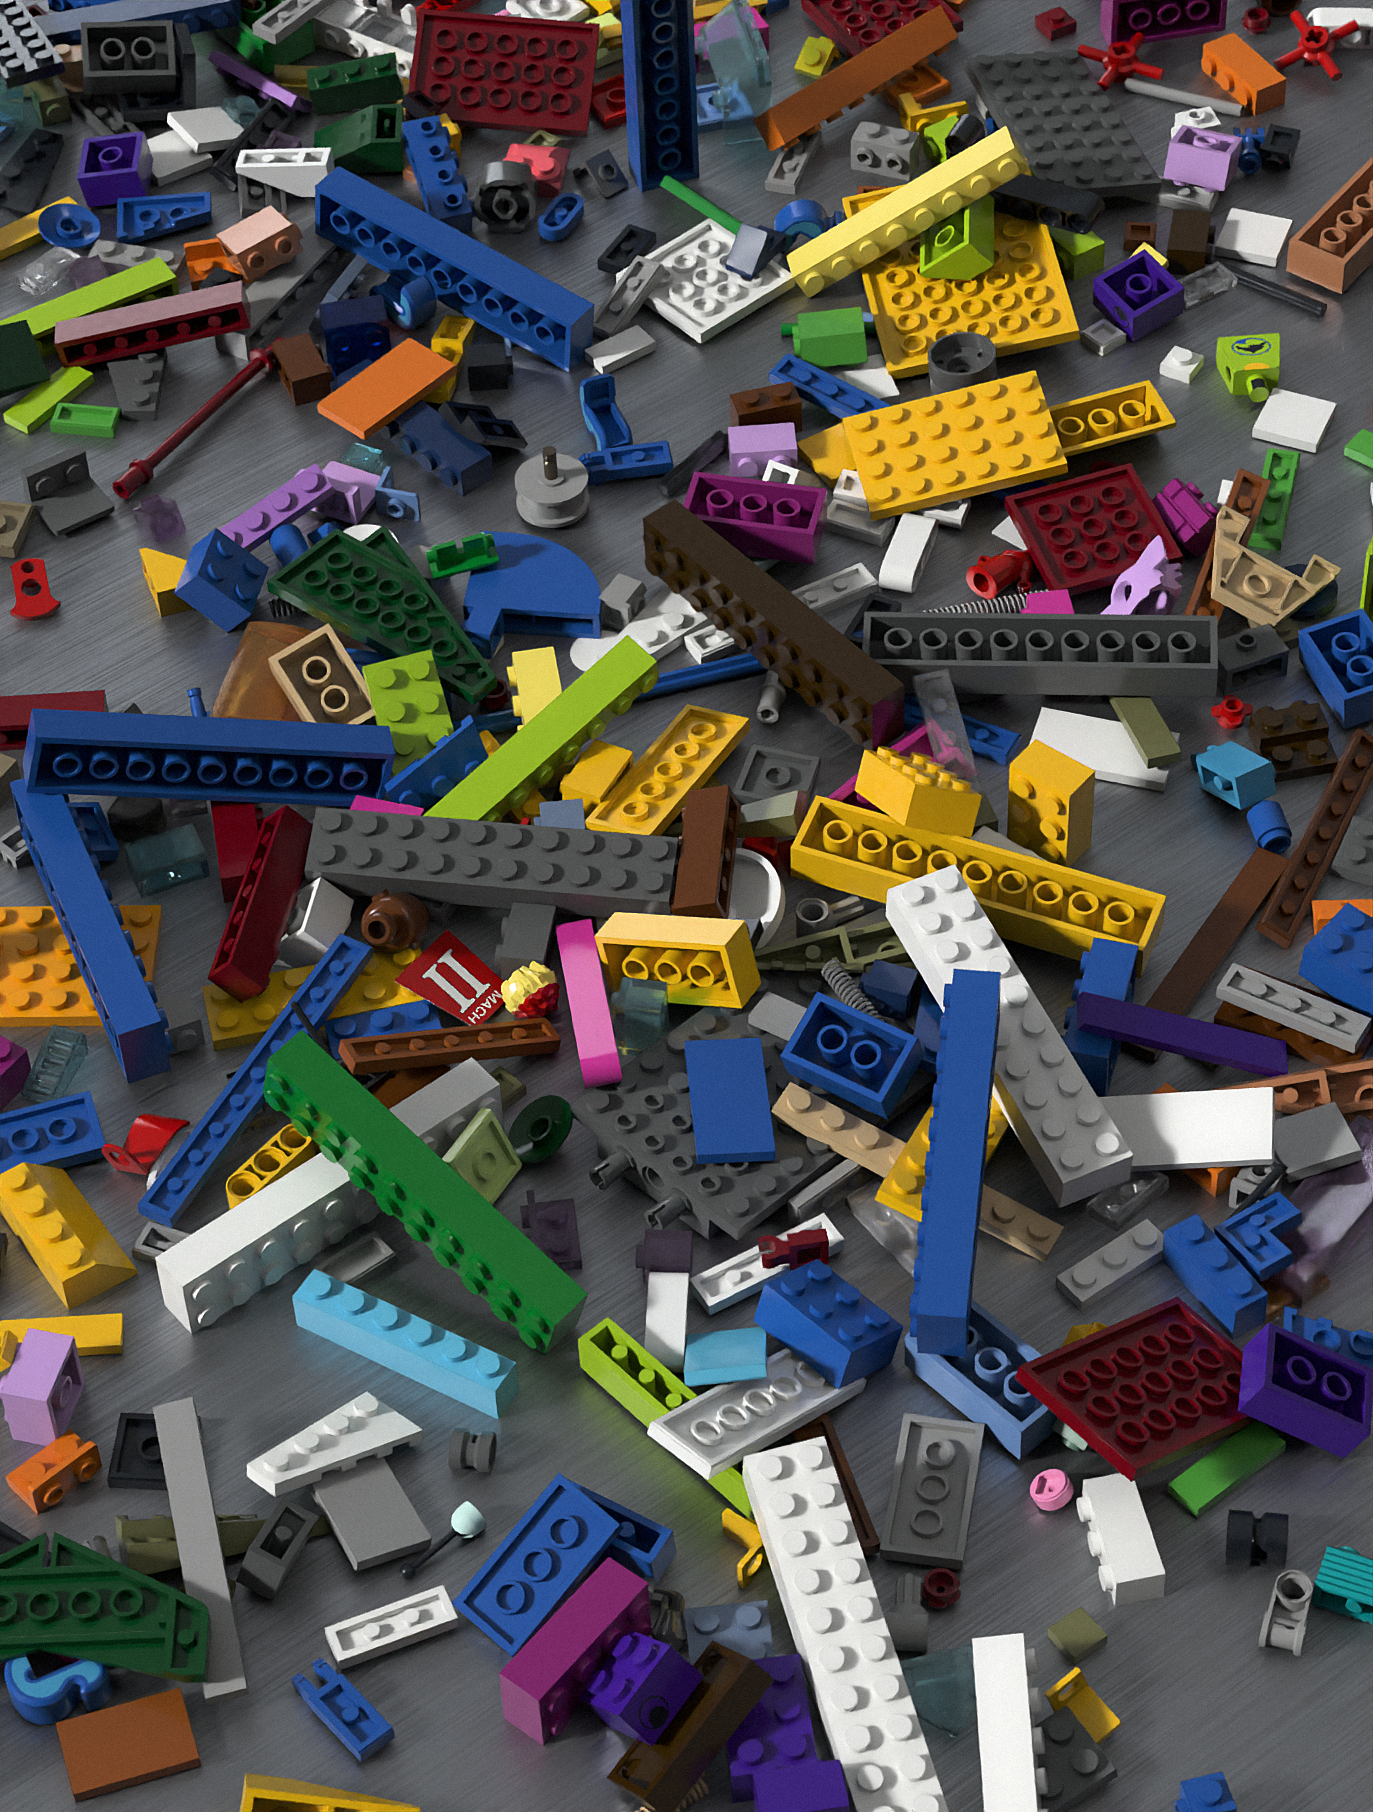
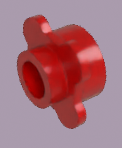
M1232 694L1225 695L1219 705L1211 708V715L1217 718L1218 723L1226 729L1242 727L1245 724L1246 716L1253 714V706L1251 704H1244L1242 700Z

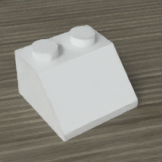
M322 877L299 890L296 894V897H298L297 904L290 912L287 921L289 928L281 938L278 947L280 951L279 957L273 965L298 968L318 964L339 934L344 935L345 930L350 925V913L354 900Z

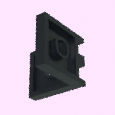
M187 23L174 24L175 92L116 94L123 122L135 124L153 120L167 122L168 113L196 109V53Z

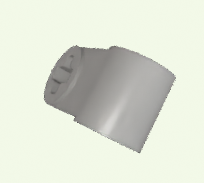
M1288 1570L1277 1577L1269 1608L1266 1609L1258 1647L1265 1648L1267 1645L1292 1650L1295 1656L1301 1657L1308 1628V1617L1313 1593L1312 1581L1305 1573L1299 1570ZM1286 1595H1296L1300 1599H1289Z

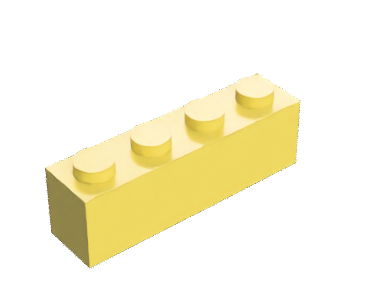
M554 646L512 652L513 666L506 667L509 688L516 687L517 696H512L514 716H521L523 725L517 726V731L562 693ZM575 758L570 762L562 763L554 771L552 778L546 784L538 785L536 789L557 786L558 781H562L564 775L570 774L576 766Z

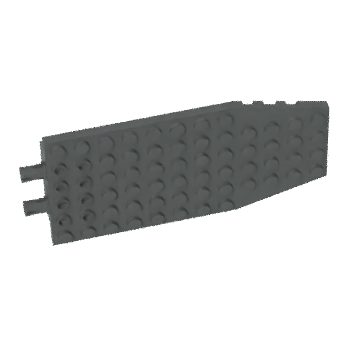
M886 906L839 927L845 926L846 931L888 921ZM758 969L762 984L742 1009L715 1006L704 1007L622 1067V1082L593 1088L571 1105V1111L574 1119L598 1136L597 1157L603 1160V1162L589 1170V1177L595 1186L599 1185L600 1190L607 1189L614 1181L624 1176L659 1202L644 1214L645 1220L651 1228L659 1223L655 1227L656 1232L663 1231L665 1227L679 1217L706 1239H710L723 1229L733 1238L739 1240L788 1202L789 1199L837 1164L844 1156L829 1149L828 1144L807 1137L771 1118L776 1150L774 1161L697 1164L684 1052L685 1041L761 1038L770 1112L788 1084L792 1082L879 1129H882L931 1091L934 1083L937 1084V1075L917 1068L887 1120L787 1073L780 1055L788 1041L748 1024L750 1012L767 991L805 1008L809 1007L817 991L839 1002L842 1001L838 994L835 993V990L828 984V981L825 980V977L822 976L821 972ZM848 973V976L852 977V980L855 981V985L859 987L863 973ZM918 976L916 999L905 1022L881 1016L885 1023L911 1035H914L924 980L922 976ZM852 983L849 984V985H848L846 988H844L842 991H844V990L847 989L849 986H851ZM856 992V993H855L853 996H851L848 1000L852 999V997H854L855 995H857L858 992ZM860 996L858 999H856L855 1001H853L852 1004H854V1003H855L857 1000H859L862 996Z

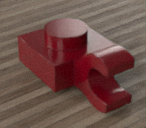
M826 1228L817 1230L806 1229L787 1234V1241H782L773 1235H765L758 1238L759 1252L773 1251L772 1253L762 1254V1268L771 1269L782 1264H789L790 1270H795L816 1259L829 1265V1240Z

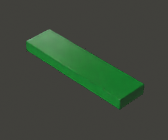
M670 176L663 178L660 186L737 235L743 223L742 221L682 182Z

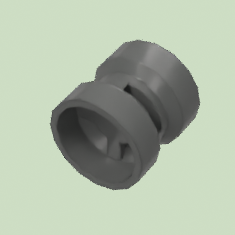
M455 1427L449 1446V1467L462 1470L466 1466H474L478 1472L491 1473L496 1457L497 1434L495 1432L483 1431L479 1435L471 1434L468 1429Z

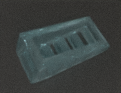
M57 1025L52 1026L21 1091L22 1097L43 1103L59 1099L63 1096L89 1053L84 1033ZM55 1057L65 1059V1061L55 1059ZM47 1070L57 1072L59 1075L49 1073ZM44 1082L54 1086L53 1089H51L48 1087L39 1085V1083Z

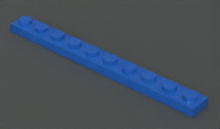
M789 353L769 372V382L776 385L793 381L800 398L840 418L892 406ZM1036 480L988 493L1005 501L1007 496L1049 484Z
M341 933L140 1200L137 1205L139 1214L173 1228L266 1102L262 1091L268 1058L301 1029L312 1039L292 1009L291 1002L296 1001L315 1030L318 1031L373 957L371 946Z

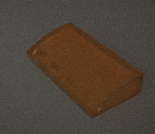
M249 622L208 717L283 721L291 702L271 672L268 658L314 631L276 622Z

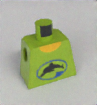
M1279 333L1217 338L1216 366L1231 394L1235 396L1249 395L1252 401L1262 402L1268 398L1269 393L1272 392L1274 387L1278 388L1280 371Z

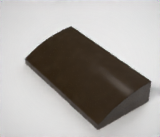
M712 1640L693 1665L704 1676L655 1744L650 1746L636 1739L606 1778L653 1812H674L773 1683L774 1679L752 1659Z

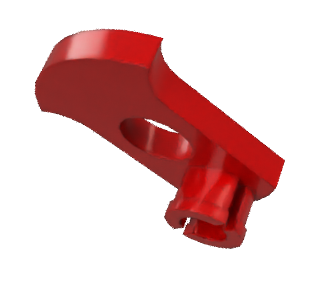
M23 559L10 566L16 595V604L10 610L11 616L24 621H37L51 616L60 608V601L52 598L43 559ZM37 585L41 586V591L37 595L27 596L23 593L24 587L33 588Z

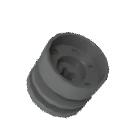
M955 332L942 336L935 341L928 350L931 396L998 380L996 347L992 341L982 334L973 332Z

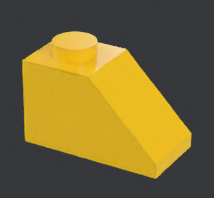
M146 547L139 549L143 574L160 616L165 617L194 609L174 594L187 560Z

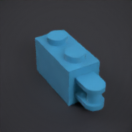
M1233 741L1220 746L1211 745L1207 747L1206 752L1202 754L1195 752L1190 756L1192 767L1199 773L1201 788L1240 810L1277 794L1274 781L1276 771L1271 761Z

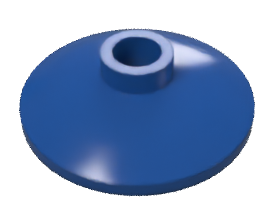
M61 203L46 208L38 219V229L42 237L60 248L72 250L86 248L94 244L100 236L101 225L96 215L76 204Z

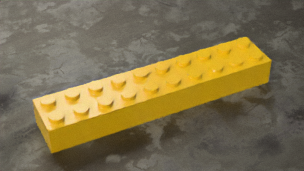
M816 795L790 848L791 876L885 904L887 902L888 889L955 864L999 937L1081 961L1084 951L1090 952L1094 937L1139 945L1136 977L1140 979L1164 924L1166 895L961 836L905 827L888 815Z

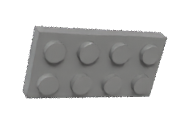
M904 1413L880 1545V1559L963 1570L984 1439V1423Z

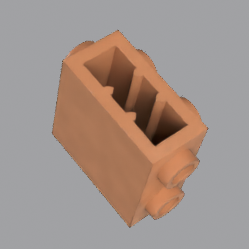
M271 205L216 235L228 262L248 281L264 277L270 269L279 264H287L293 261L296 255L304 251L299 241L303 236L294 221L290 223L284 212L279 213Z

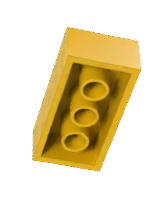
M878 746L877 751L864 749L854 791L905 827L968 838L972 837L982 795L970 788V782L957 779L958 774L944 770V765L932 762V757L922 753L911 752L910 757L900 756L898 750L889 747Z
M614 912L594 936L612 999L742 1009L762 984L745 920Z

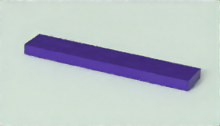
M1084 991L1076 998L1077 1024L1080 1031L1268 1077L1288 1074L1286 1041Z

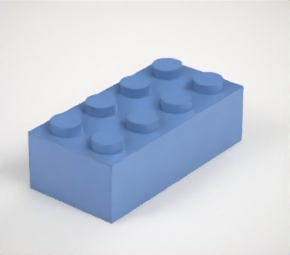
M973 1299L971 1303L966 1357L917 1353V1337H910V1332L905 1335L904 1365L973 1422L984 1423L985 1432L1019 1460L1055 1432L1052 1427L1058 1417L1015 1379L1020 1365L1042 1355Z

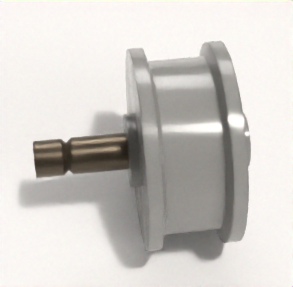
M546 446L543 448L542 455L525 461L515 474V488L518 492L516 503L521 517L533 525L545 528L563 527L581 519L586 514L590 505L586 467L574 457L556 453V448L553 446Z

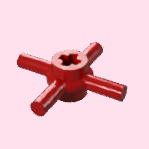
M1300 10L1293 11L1290 18L1301 33L1298 48L1274 60L1275 69L1279 72L1305 59L1310 65H1322L1333 82L1340 80L1343 74L1332 59L1331 54L1334 51V43L1360 30L1356 20L1354 19L1327 32L1322 26H1310Z
M1136 33L1129 43L1115 42L1108 47V52L1080 44L1077 50L1079 56L1102 63L1106 72L1097 84L1102 87L1104 92L1107 91L1113 82L1125 83L1127 78L1132 79L1134 73L1160 81L1164 77L1165 69L1140 62L1135 54L1145 42V36L1142 33Z

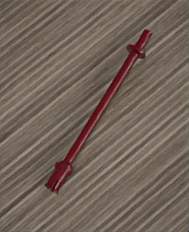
M278 337L273 342L283 340L284 338ZM271 344L266 349H252L249 353L251 362L148 457L144 460H133L129 465V469L112 483L114 492L119 497L127 499L142 484L149 483L154 477L153 469L259 372L264 374L272 372L275 365Z

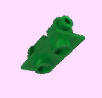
M483 531L479 534L461 538L463 547L459 548L456 547L455 540L432 545V549L426 550V557L433 580L451 577L500 563L492 533L485 534Z

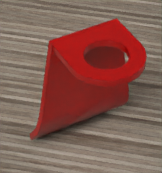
M143 1113L133 1123L123 1148L113 1144H105L101 1149L102 1154L116 1170L147 1175L174 1136L182 1128L189 1126L190 1121ZM111 1152H115L120 1155L118 1158H116Z

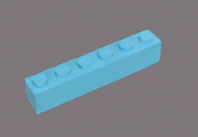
M313 1269L292 1296L298 1326L491 1417L499 1419L519 1392L516 1362L316 1269Z

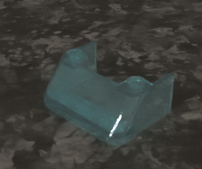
M732 0L698 30V36H694L695 53L699 55L700 76L714 74L717 81V90L713 91V102L715 109H720L723 116L725 145L762 140L763 138L752 119L772 107L771 66L768 53L748 0Z

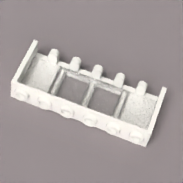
M335 0L310 19L312 21L314 44L334 52L340 51L358 59L395 52L402 76L410 80L417 30L416 10L411 4H407L401 9V17L393 14L391 0H377V8L370 6L368 0Z

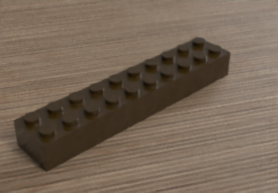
M676 499L671 500L643 518L644 563L650 574L658 576L668 585L673 593L679 594L687 600L696 612L704 614L713 622L718 630L724 631L732 637L741 649H746L754 655L764 668H769L777 673L787 687H792L801 694L810 706H815L824 713L833 725L839 726L847 732L856 744L862 745L867 750L877 751L878 746L884 747L904 734V684Z

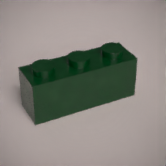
M395 52L306 69L308 91L316 116L402 100L405 97L403 77Z

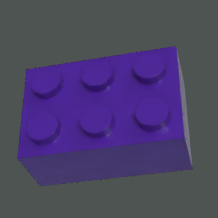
M1270 1322L1243 1347L1239 1412L1341 1458H1345L1371 1434L1372 1368Z
M800 1654L752 1659L774 1681L724 1745L733 1803L754 1801L753 1773L762 1772L774 1766L788 1768L806 1765L810 1761L817 1760Z

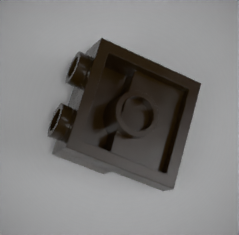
M1299 700L1292 703L1289 708L1274 710L1271 706H1264L1254 714H1250L1249 737L1257 755L1271 761L1276 771L1275 783L1333 773L1339 760L1328 738L1329 725L1319 702L1308 704L1307 701Z

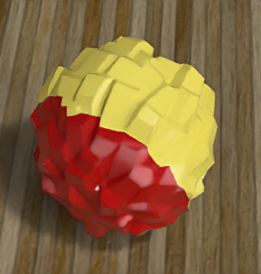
M532 961L529 965L530 968L522 966L512 973L509 980H505L502 983L501 998L506 1003V1009L514 1014L517 1019L543 1018L558 1009L557 1003L561 986L557 983L554 971H550L545 965Z

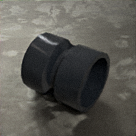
M1229 1509L1226 1535V1564L1249 1566L1253 1560H1258L1261 1567L1285 1569L1288 1545V1514L1265 1512L1261 1518H1256L1252 1511Z

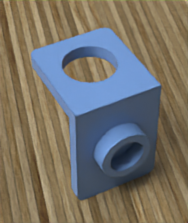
M386 466L374 489L377 514L419 521L421 518L419 495L394 490L392 467Z

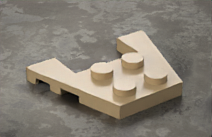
M1223 505L1216 520L1211 585L1212 599L1260 625L1269 623L1275 629L1332 583L1340 573L1342 568L1314 554L1302 577H1299L1243 547L1238 542L1250 519Z

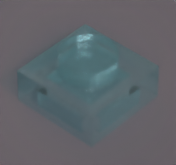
M247 96L224 98L221 108L236 124H249L261 110L255 104V101Z
M353 442L339 459L338 463L373 474L383 461L382 450Z

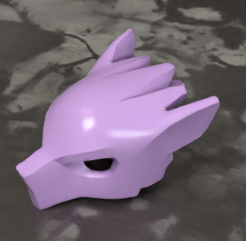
M1157 535L1146 547L1138 561L1122 572L1116 579L1112 589L1111 604L1101 614L1171 615V610L1179 594L1182 592V585L1178 582L1183 579V575L1179 573L1181 570L1180 563L1169 564L1162 537ZM1136 609L1139 610V614H1135Z

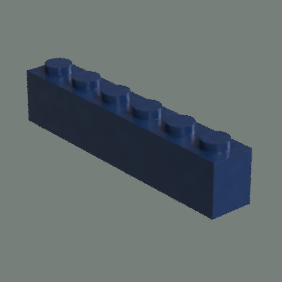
M367 358L337 376L338 386L341 387L374 362ZM422 399L379 430L384 438L393 441L406 455H411L421 463L426 471L435 474L448 488H453L462 496L467 495L494 478L492 453L479 443L458 433L446 422L440 413Z

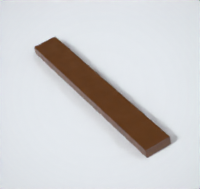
M1360 728L1354 731L1255 927L1257 931L1285 949L1292 943L1373 778V737Z
M1257 847L1145 1007L1185 1017L1188 1015L1272 895L1289 859ZM1121 1041V1048L1153 1062L1162 1052V1050Z

